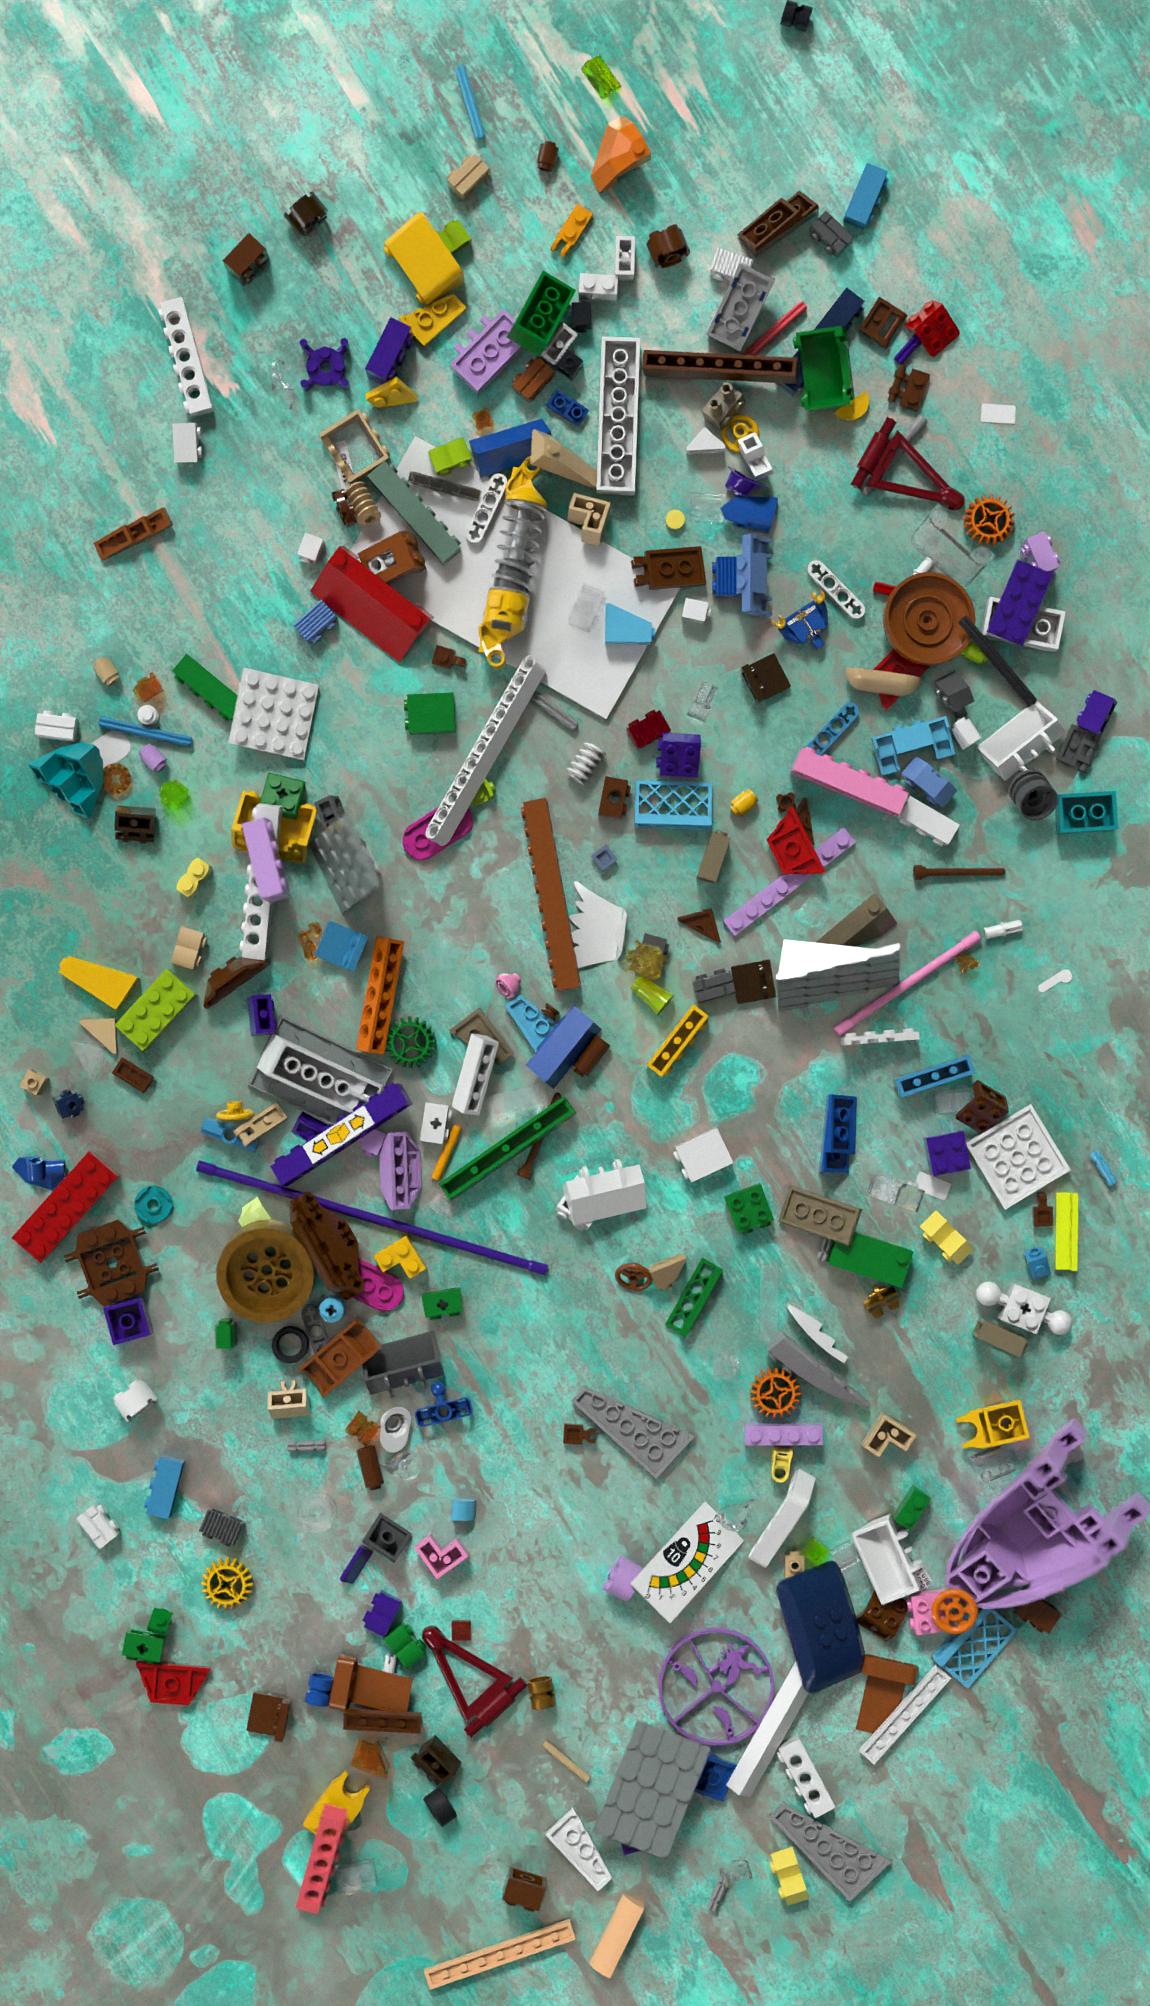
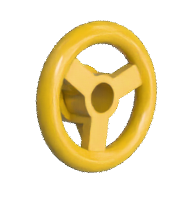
M744 414L734 415L731 424L727 427L725 426L721 431L724 444L735 452H740L739 439L754 432L759 438L757 423L751 417ZM744 420L748 422L752 426V428H748L747 425L744 423L736 424L734 421ZM729 426L733 429V435L735 436L733 444L727 437ZM742 430L744 434L739 435L737 431Z
M242 1101L227 1102L228 1110L220 1111L216 1114V1118L220 1120H242L253 1117L254 1111L243 1109Z

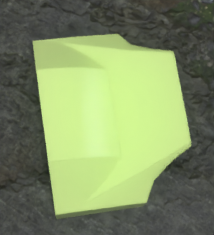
M256 1197L242 1207V1214L238 1220L242 1227L259 1220H274L259 1197Z

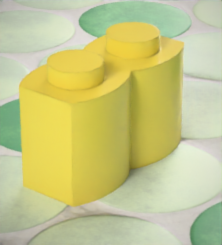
M200 858L194 859L188 867L187 874L179 879L176 889L189 898L193 897L199 891L201 882L209 877L212 866Z

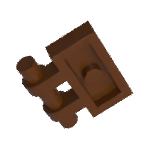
M899 364L898 370L895 371L893 376L895 378L893 385L888 391L889 397L887 401L895 403L896 397L901 398V407L918 412L930 374L912 368L910 375L905 374L907 366ZM902 381L907 382L905 391L899 389Z

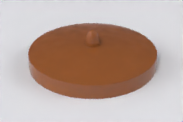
M935 572L918 573L903 580L888 596L883 610V627L889 643L903 658L920 665H938L953 659L966 648L971 638L960 626L959 620L964 616H968L975 624V610L966 590L954 579Z

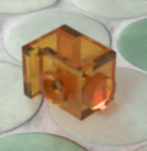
M153 672L149 673L150 678L144 677L137 681L138 685L132 689L137 699L141 698L146 702L164 691Z

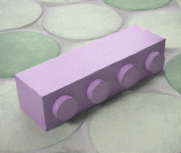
M744 1423L745 1445H823V1425L821 1423Z

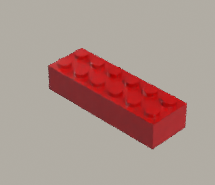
M91 1149L12 1236V1239L38 1262H43L120 1174Z

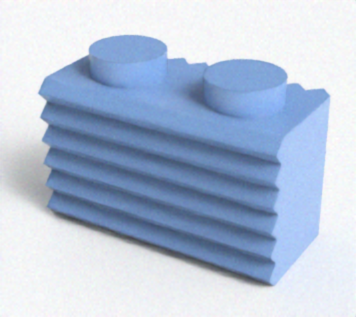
M321 599L293 626L309 644L312 642L315 644L323 637L322 633L326 629L330 631L336 626L338 618Z

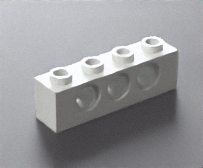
M798 1734L780 1743L777 1755L781 1763L785 1762L788 1769H786L790 1780L795 1779L797 1783L795 1789L799 1797L804 1796L806 1800L804 1806L808 1814L813 1813L814 1817L817 1818L836 1808ZM794 1756L801 1758L797 1764L791 1763V1759ZM804 1773L810 1775L806 1781L800 1780V1776ZM811 1791L819 1792L817 1797H809Z

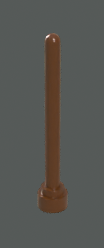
M922 865L913 866L914 880H922L926 876L1004 875L1006 872L1004 868H926Z
M559 1092L554 1094L550 1105L561 1098ZM544 1137L533 1144L525 1165L518 1169L516 1175L531 1180L533 1175V1169L531 1168Z

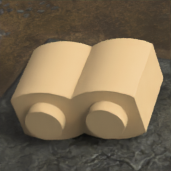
M181 926L171 964L195 970L196 966L199 967L202 958L199 955L200 949H204L207 937H204L205 933Z

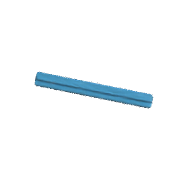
M100 717L98 726L101 728L190 747L192 744L191 736Z

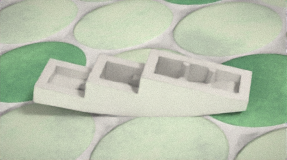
M787 1303L786 1307L804 1331L825 1351L845 1363L848 1356L832 1347L835 1339L819 1330L822 1323Z

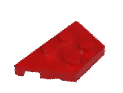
M893 649L873 670L920 677L930 666L908 661ZM878 693L885 711L900 697Z
M790 807L788 813L778 823L774 832L767 838V842L783 874L826 873L794 807Z
M136 1662V1667L139 1669L142 1677L141 1680L152 1703L189 1705L211 1670V1667Z

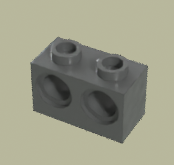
M330 795L314 802L324 831L338 818L345 815L339 796Z

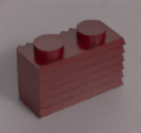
M654 709L645 714L646 718L640 722L636 719L628 724L629 728L626 731L637 750L661 738L662 732H671V728L660 710L656 712Z

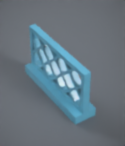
M636 780L634 828L711 830L712 783ZM639 786H648L652 792L644 797L639 792ZM662 786H667L671 790L665 798L657 792ZM680 787H686L690 791L684 799L676 792ZM699 788H708V795L701 799L696 791ZM654 793L662 800L655 807L647 800ZM673 794L680 800L674 808L666 801ZM692 794L700 801L694 808L686 802ZM644 802L652 809L647 814H639V807ZM663 803L671 809L666 815H662L656 810ZM681 804H684L690 810L686 815H680L676 811ZM703 804L708 809L707 816H699L695 810Z
M978 1607V1617L974 1626L965 1633L950 1634L931 1657L938 1665L948 1671L965 1687L969 1688L1018 1630L994 1609ZM991 1612L995 1615V1623L986 1624L985 1618ZM968 1613L963 1620L968 1621L970 1614ZM1000 1626H1008L1011 1629L1006 1635L999 1636ZM996 1627V1636L986 1637V1628ZM976 1629H982L983 1638L973 1639V1632ZM996 1640L994 1650H987L986 1641ZM983 1642V1651L974 1652L973 1643ZM970 1643V1652L960 1653V1647L963 1644ZM984 1655L982 1664L974 1665V1656ZM970 1656L971 1665L961 1666V1657ZM951 1658H957L958 1667L950 1668L946 1663ZM971 1669V1676L965 1681L962 1678L961 1670Z

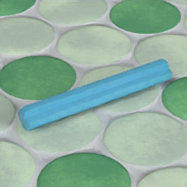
M460 65L455 68L475 138L480 140L485 138L484 128L464 65Z

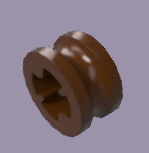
M546 1003V1008L541 1011L555 1021V1016L559 1015L560 1012Z

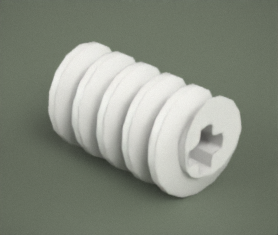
M589 743L583 744L586 750H579L581 756H575L577 763H570L573 769H566L569 776L581 785H584L581 781L582 779L589 780L586 773L593 774L590 767H598L594 761H602L599 754L606 755L603 750Z

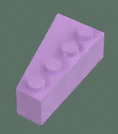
M261 818L243 823L242 827L260 899L272 903L292 897L278 853L279 847L273 837L274 827L272 822Z

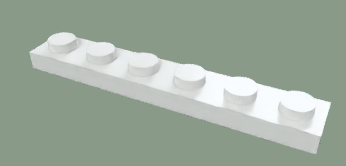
M935 1664L859 1749L860 1753L875 1764L950 1681L951 1677Z

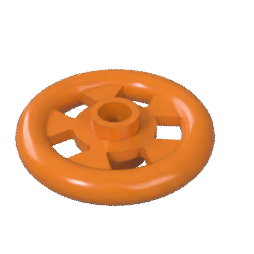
M948 1589L941 1592L934 1599L931 1615L936 1626L948 1634H962L970 1630L976 1623L978 1607L974 1598L969 1593L960 1589ZM951 1597L953 1602L946 1605L944 1600ZM961 1598L968 1603L965 1607L958 1602ZM953 1608L958 1609L956 1614L951 1612ZM939 1610H945L946 1617L940 1618ZM964 1612L970 1614L968 1621L962 1619ZM949 1621H958V1626H949Z

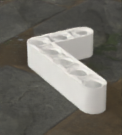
M799 1468L796 1470L791 1479L785 1500L752 1548L748 1557L750 1560L765 1568L768 1566L806 1509L813 1490L815 1477Z

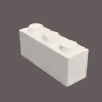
M911 796L907 798L900 815L897 816L900 819L899 823L906 827L911 825L916 828V833L923 837L928 835L933 838V843L941 847L949 845L960 824Z

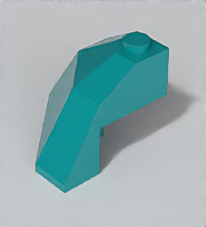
M81 742L62 746L28 764L35 778L41 784L49 785L52 788L51 793L61 802L63 800L67 801L71 811L85 818L91 816L103 785V759L95 745Z

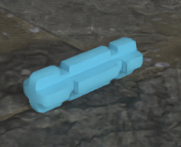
M1099 1150L1092 1152L1090 1157L1096 1162L1095 1165L1101 1175L1106 1178V1183L1109 1186L1115 1184L1118 1180L1112 1174V1170L1106 1160L1102 1159L1101 1152Z

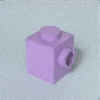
M374 1129L359 1139L358 1142L361 1143L360 1148L364 1149L362 1153L371 1157L374 1154L379 1155L387 1133Z

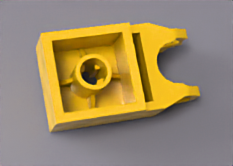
M1020 1399L972 1409L964 1416L956 1417L957 1422H970L977 1427L976 1436L968 1442L962 1443L963 1449L969 1447L983 1449L1030 1438ZM1003 1418L1011 1420L1007 1428H1004V1425H1000Z
M345 1769L340 1776L331 1781L305 1817L303 1826L316 1834L326 1803L347 1810L345 1817L349 1819L346 1827L347 1830L362 1809L364 1798L370 1790V1786L366 1785L357 1793L348 1792L344 1787V1781L349 1771Z

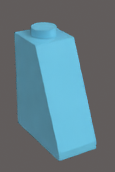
M606 603L605 644L651 645L652 640H655V628H652L651 622L613 604Z

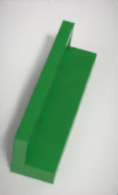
M701 1258L665 1325L686 1337L723 1269ZM703 1263L713 1268L711 1274L702 1277L700 1272ZM701 1280L703 1287L701 1292L692 1294V1283ZM691 1297L693 1302L692 1308L683 1311L681 1305L683 1299ZM682 1314L684 1319L681 1328L671 1324L673 1317Z

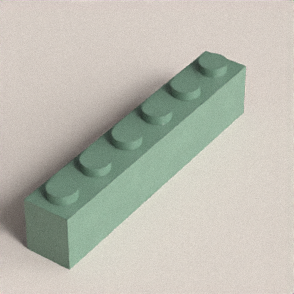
M383 461L367 475L368 480L437 559L445 565L461 551L460 541L454 535L451 537L446 532L448 530L447 526L442 521L438 522L434 518L436 514L429 506L426 508L421 503L423 501L421 496L417 492L412 493L407 480L404 477L402 479L396 474L398 471L393 464L390 463L388 465Z

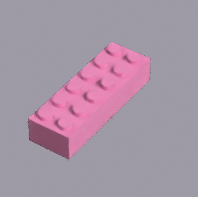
M801 748L798 751L789 773L893 817L900 815L909 794L905 792L904 787L896 784L894 786L888 785V781L880 777L876 779L869 777L870 773L861 769L855 771L851 769L852 766L845 762H841V764L836 763L831 756L825 754L823 756L817 755V751L812 748Z

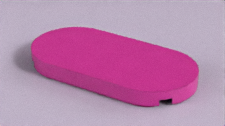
M439 807L409 825L403 835V847L407 854L418 860H426L467 835L473 825V816L470 809H467L450 841L444 846H440L426 837V829Z
M358 1258V1273L365 1287L361 1293L352 1298L379 1311H389L396 1308L404 1296V1287L401 1280L396 1275L388 1271L382 1272L381 1268Z

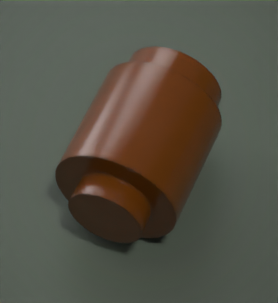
M545 141L544 144H540L536 162L538 169L552 172L559 151L556 143Z

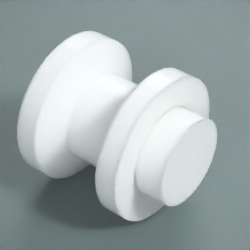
M144 705L138 710V719L143 724L151 726L157 723L159 713L151 705Z

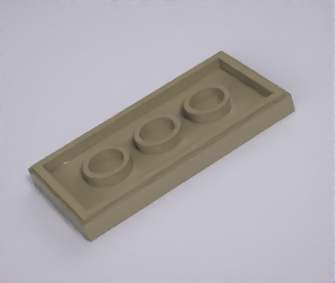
M790 1185L778 1222L850 1246L862 1209Z

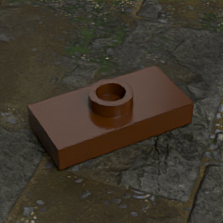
M121 1057L112 1072L113 1075L142 1093H146L155 1078Z

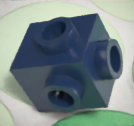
M74 1089L63 1090L59 1096L52 1098L57 1112L62 1119L76 1117L80 1114V1111L84 1110L82 1106L85 1103L81 1093L77 1094Z

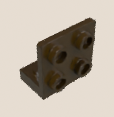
M774 653L750 665L746 664L740 669L757 704L791 687Z
M770 959L731 967L737 1004L776 997Z

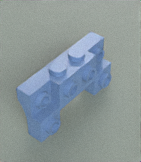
M755 534L742 535V555H737V594L742 595V612L760 617L772 616V612L766 611V601H772V597L764 596V594H767V559H772L771 554H766V544L773 543V539L759 537Z

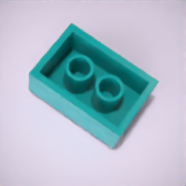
M1116 791L1058 794V803L1055 808L1057 834L1118 830Z

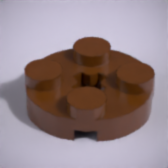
M342 488L331 492L333 501L337 500L336 509L343 524L346 525V528L353 526L357 523L356 513L353 506L348 505L346 500L348 497L345 490Z

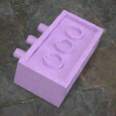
M504 309L492 321L486 316L481 318L480 322L486 328L479 335L471 329L467 336L473 341L465 349L459 343L454 346V350L459 355L450 363L451 370L478 396L525 349L506 338L515 319Z

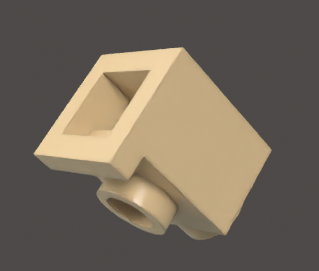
M789 1550V1553H784V1578L804 1571V1553H801L800 1550ZM797 1562L798 1567L792 1568V1563Z

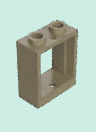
M719 830L711 833L696 876L697 879L712 884L716 883L731 839L727 837V833Z
M979 1317L972 1332V1335L1017 1357L1024 1354L1028 1347L1026 1338Z

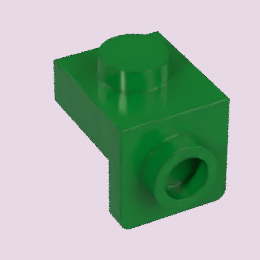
M154 1607L147 1631L165 1636L171 1624L173 1613L163 1608L158 1609Z

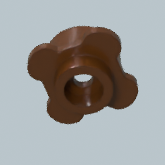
M792 792L785 795L778 794L776 796L779 805L777 810L783 813L792 806L796 809L794 804L795 795Z

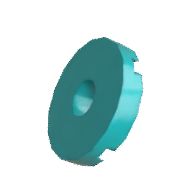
M161 1186L145 1187L135 1197V1212L146 1223H160L167 1219L172 1212V1197ZM151 1199H155L159 1203L156 1210L149 1208L148 1204Z

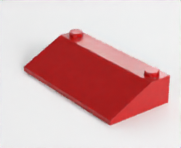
M339 546L328 560L310 592L320 600L322 599L327 606L400 663L434 616L420 605L415 606L359 562V557L347 547Z

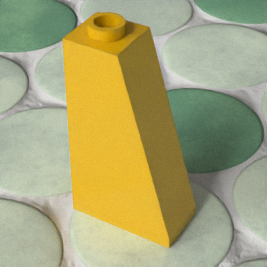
M72 956L63 958L59 964L60 970L58 971L115 1010L121 1008L140 979L135 975Z

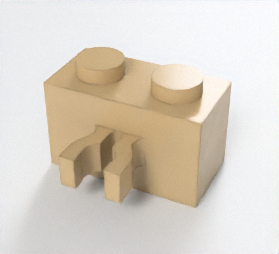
M292 1380L290 1390H287L285 1381H281L283 1391L268 1392V1412L272 1419L310 1416V1397L306 1389H297L296 1380Z

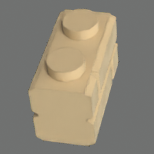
M475 153L471 157L469 155L466 156L461 162L462 166L458 170L453 169L448 175V186L463 201L491 175L490 168Z

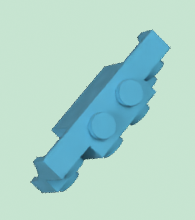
M947 716L924 723L922 720L912 722L910 727L904 728V725L892 728L893 732L872 737L881 776L900 771L897 755L928 746L933 747L936 760L955 755Z

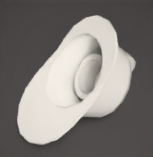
M394 1407L385 1412L381 1417L380 1442L382 1447L388 1452H398L406 1445L411 1424V1415L406 1408Z

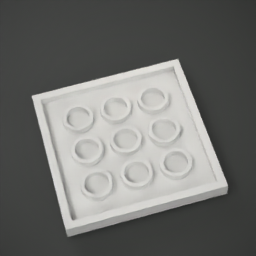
M243 668L228 744L304 760L319 685Z
M1031 1104L966 1142L967 1149L1004 1209L1009 1208L1071 1170Z

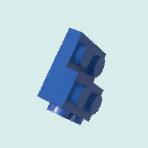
M709 1753L694 1792L724 1801L729 1789L726 1784L737 1764Z

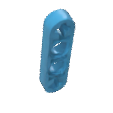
M854 703L845 704L806 747L813 749L815 745L812 743L815 742L818 747L823 749L821 752L819 749L816 750V754L821 756L858 716V706ZM847 707L850 709L851 707H853V713L855 715H849L846 718V720H848L849 722L846 724L844 719L839 717L838 715L841 714L843 717L847 713V710L845 708ZM839 720L842 723L840 731L833 730V721ZM825 734L829 737L827 745L820 744V735Z

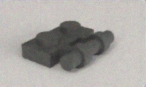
M1071 724L1056 760L1071 767H1074L1076 762L1079 761L1081 763L1079 770L1086 773L1088 766H1091L1093 762L1091 759L1095 750L1097 751L1100 746L1099 741L1101 737L1094 735L1092 740H1089L1087 737L1090 731ZM1084 745L1088 747L1085 756L1080 755Z

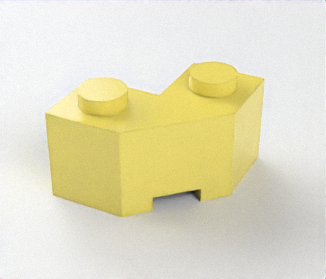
M937 1211L920 1226L925 1232L923 1236L930 1243L934 1241L943 1251L942 1256L948 1262L953 1260L959 1265L974 1250L968 1241Z
M793 1847L772 1853L773 1861L769 1863L772 1873H777L781 1888H778L781 1900L785 1899L787 1906L810 1899Z

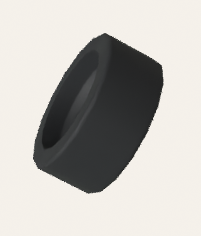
M287 1326L275 1334L271 1347L273 1354L278 1360L291 1364L298 1362L305 1356L309 1348V1340L302 1329L295 1326ZM292 1333L300 1338L302 1346L296 1355L287 1356L280 1350L279 1341L285 1334Z

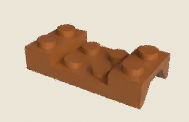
M357 1317L298 1369L314 1381L319 1388L321 1396L324 1398L380 1350L383 1345Z

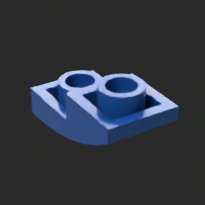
M555 389L545 404L546 407L576 426L581 424L589 412L583 405L574 399H570L558 389Z

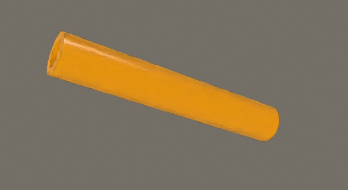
M453 1125L431 1178L440 1181L461 1133V1127Z

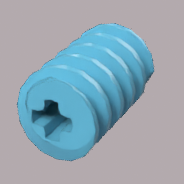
M337 1295L327 1297L319 1307L320 1315L327 1322L338 1321L346 1311L344 1300ZM331 1305H334V1309H337L334 1313L329 1308Z

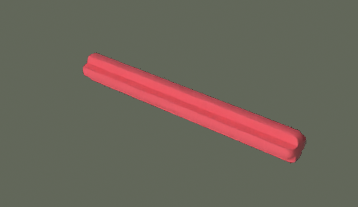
M802 301L798 302L740 355H757L807 310L805 303Z

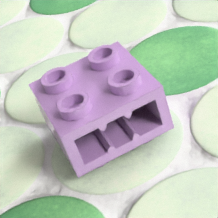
M1045 531L1027 538L1021 544L1020 553L1023 559H1027L1028 564L1053 573V575L1056 574L1055 571L1059 568L1060 559L1057 553H1053L1051 548L1053 545L1049 535L1046 536Z

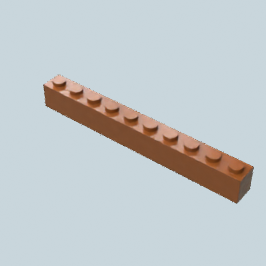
M546 798L523 802L524 807H521L522 818H526L527 826H524L525 835L530 838V844L527 846L529 856H533L534 863L531 864L533 875L537 877V882H534L536 894L540 893L541 901H538L540 913L543 912L544 920H541L543 931H547L548 939H545L546 949L550 950L551 953L548 961L550 969H554L555 976L552 977L553 987L557 988V991L581 987L548 801Z

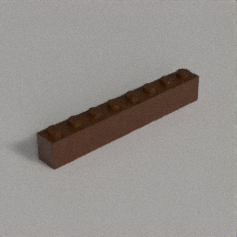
M644 350L642 370L644 376L797 384L799 365L795 357Z

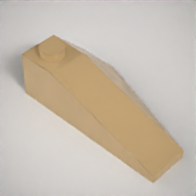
M536 429L532 430L531 465L593 489L596 488V469L551 435Z

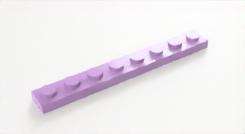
M843 827L816 848L815 851L823 866H826L853 845L855 840ZM783 874L723 921L734 936L814 874Z

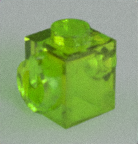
M176 779L173 782H164L159 789L160 793L158 796L162 798L160 802L167 808L172 806L179 811L190 798V795L187 794L189 789Z

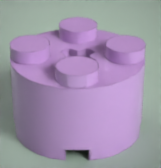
M620 1555L615 1563L616 1566L612 1565L608 1572L610 1579L605 1581L602 1589L627 1602L635 1591L630 1583L644 1568Z

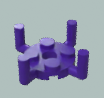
M346 338L341 339V346L337 351L326 346L314 351L308 345L306 339L300 340L302 350L309 356L306 368L310 378L308 380H301L300 384L303 391H309L314 384L319 386H334L338 384L345 391L350 389L349 381L343 379L345 363L342 356L350 347ZM325 362L331 364V369L328 372H323L320 369L321 365Z

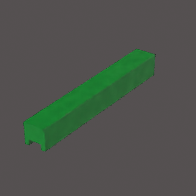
M560 1098L439 1183V1186L443 1189L447 1198L453 1201L577 1114L567 1098Z

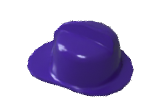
M728 466L731 472L725 487L735 495L748 496L758 486L769 488L748 478L735 468Z

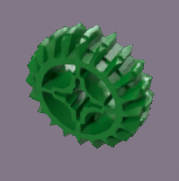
M408 1016V1022L405 1023V1019L400 1018L401 1025L395 1021L394 1025L397 1028L389 1027V1030L393 1033L392 1035H387V1038L391 1039L386 1041V1045L390 1044L391 1048H387L386 1052H393L389 1056L390 1059L395 1056L397 1057L395 1064L402 1060V1067L406 1066V1062H409V1068H413V1062H416L417 1067H420L419 1060L427 1063L424 1057L427 1055L431 1058L432 1054L428 1053V1051H435L436 1049L435 1047H430L431 1043H436V1040H430V1037L434 1036L435 1033H428L432 1028L431 1026L423 1027L426 1024L425 1020L418 1024V1017L412 1022V1017ZM407 1026L417 1027L409 1036L400 1032L402 1028ZM421 1031L426 1037L425 1048L417 1041ZM396 1036L403 1041V1048L400 1053H398L395 1047ZM402 1036L408 1039L414 1037L415 1041L413 1042H416L415 1045L419 1048L415 1046L407 1047L406 1040ZM410 1049H415L422 1053L416 1058L404 1057Z

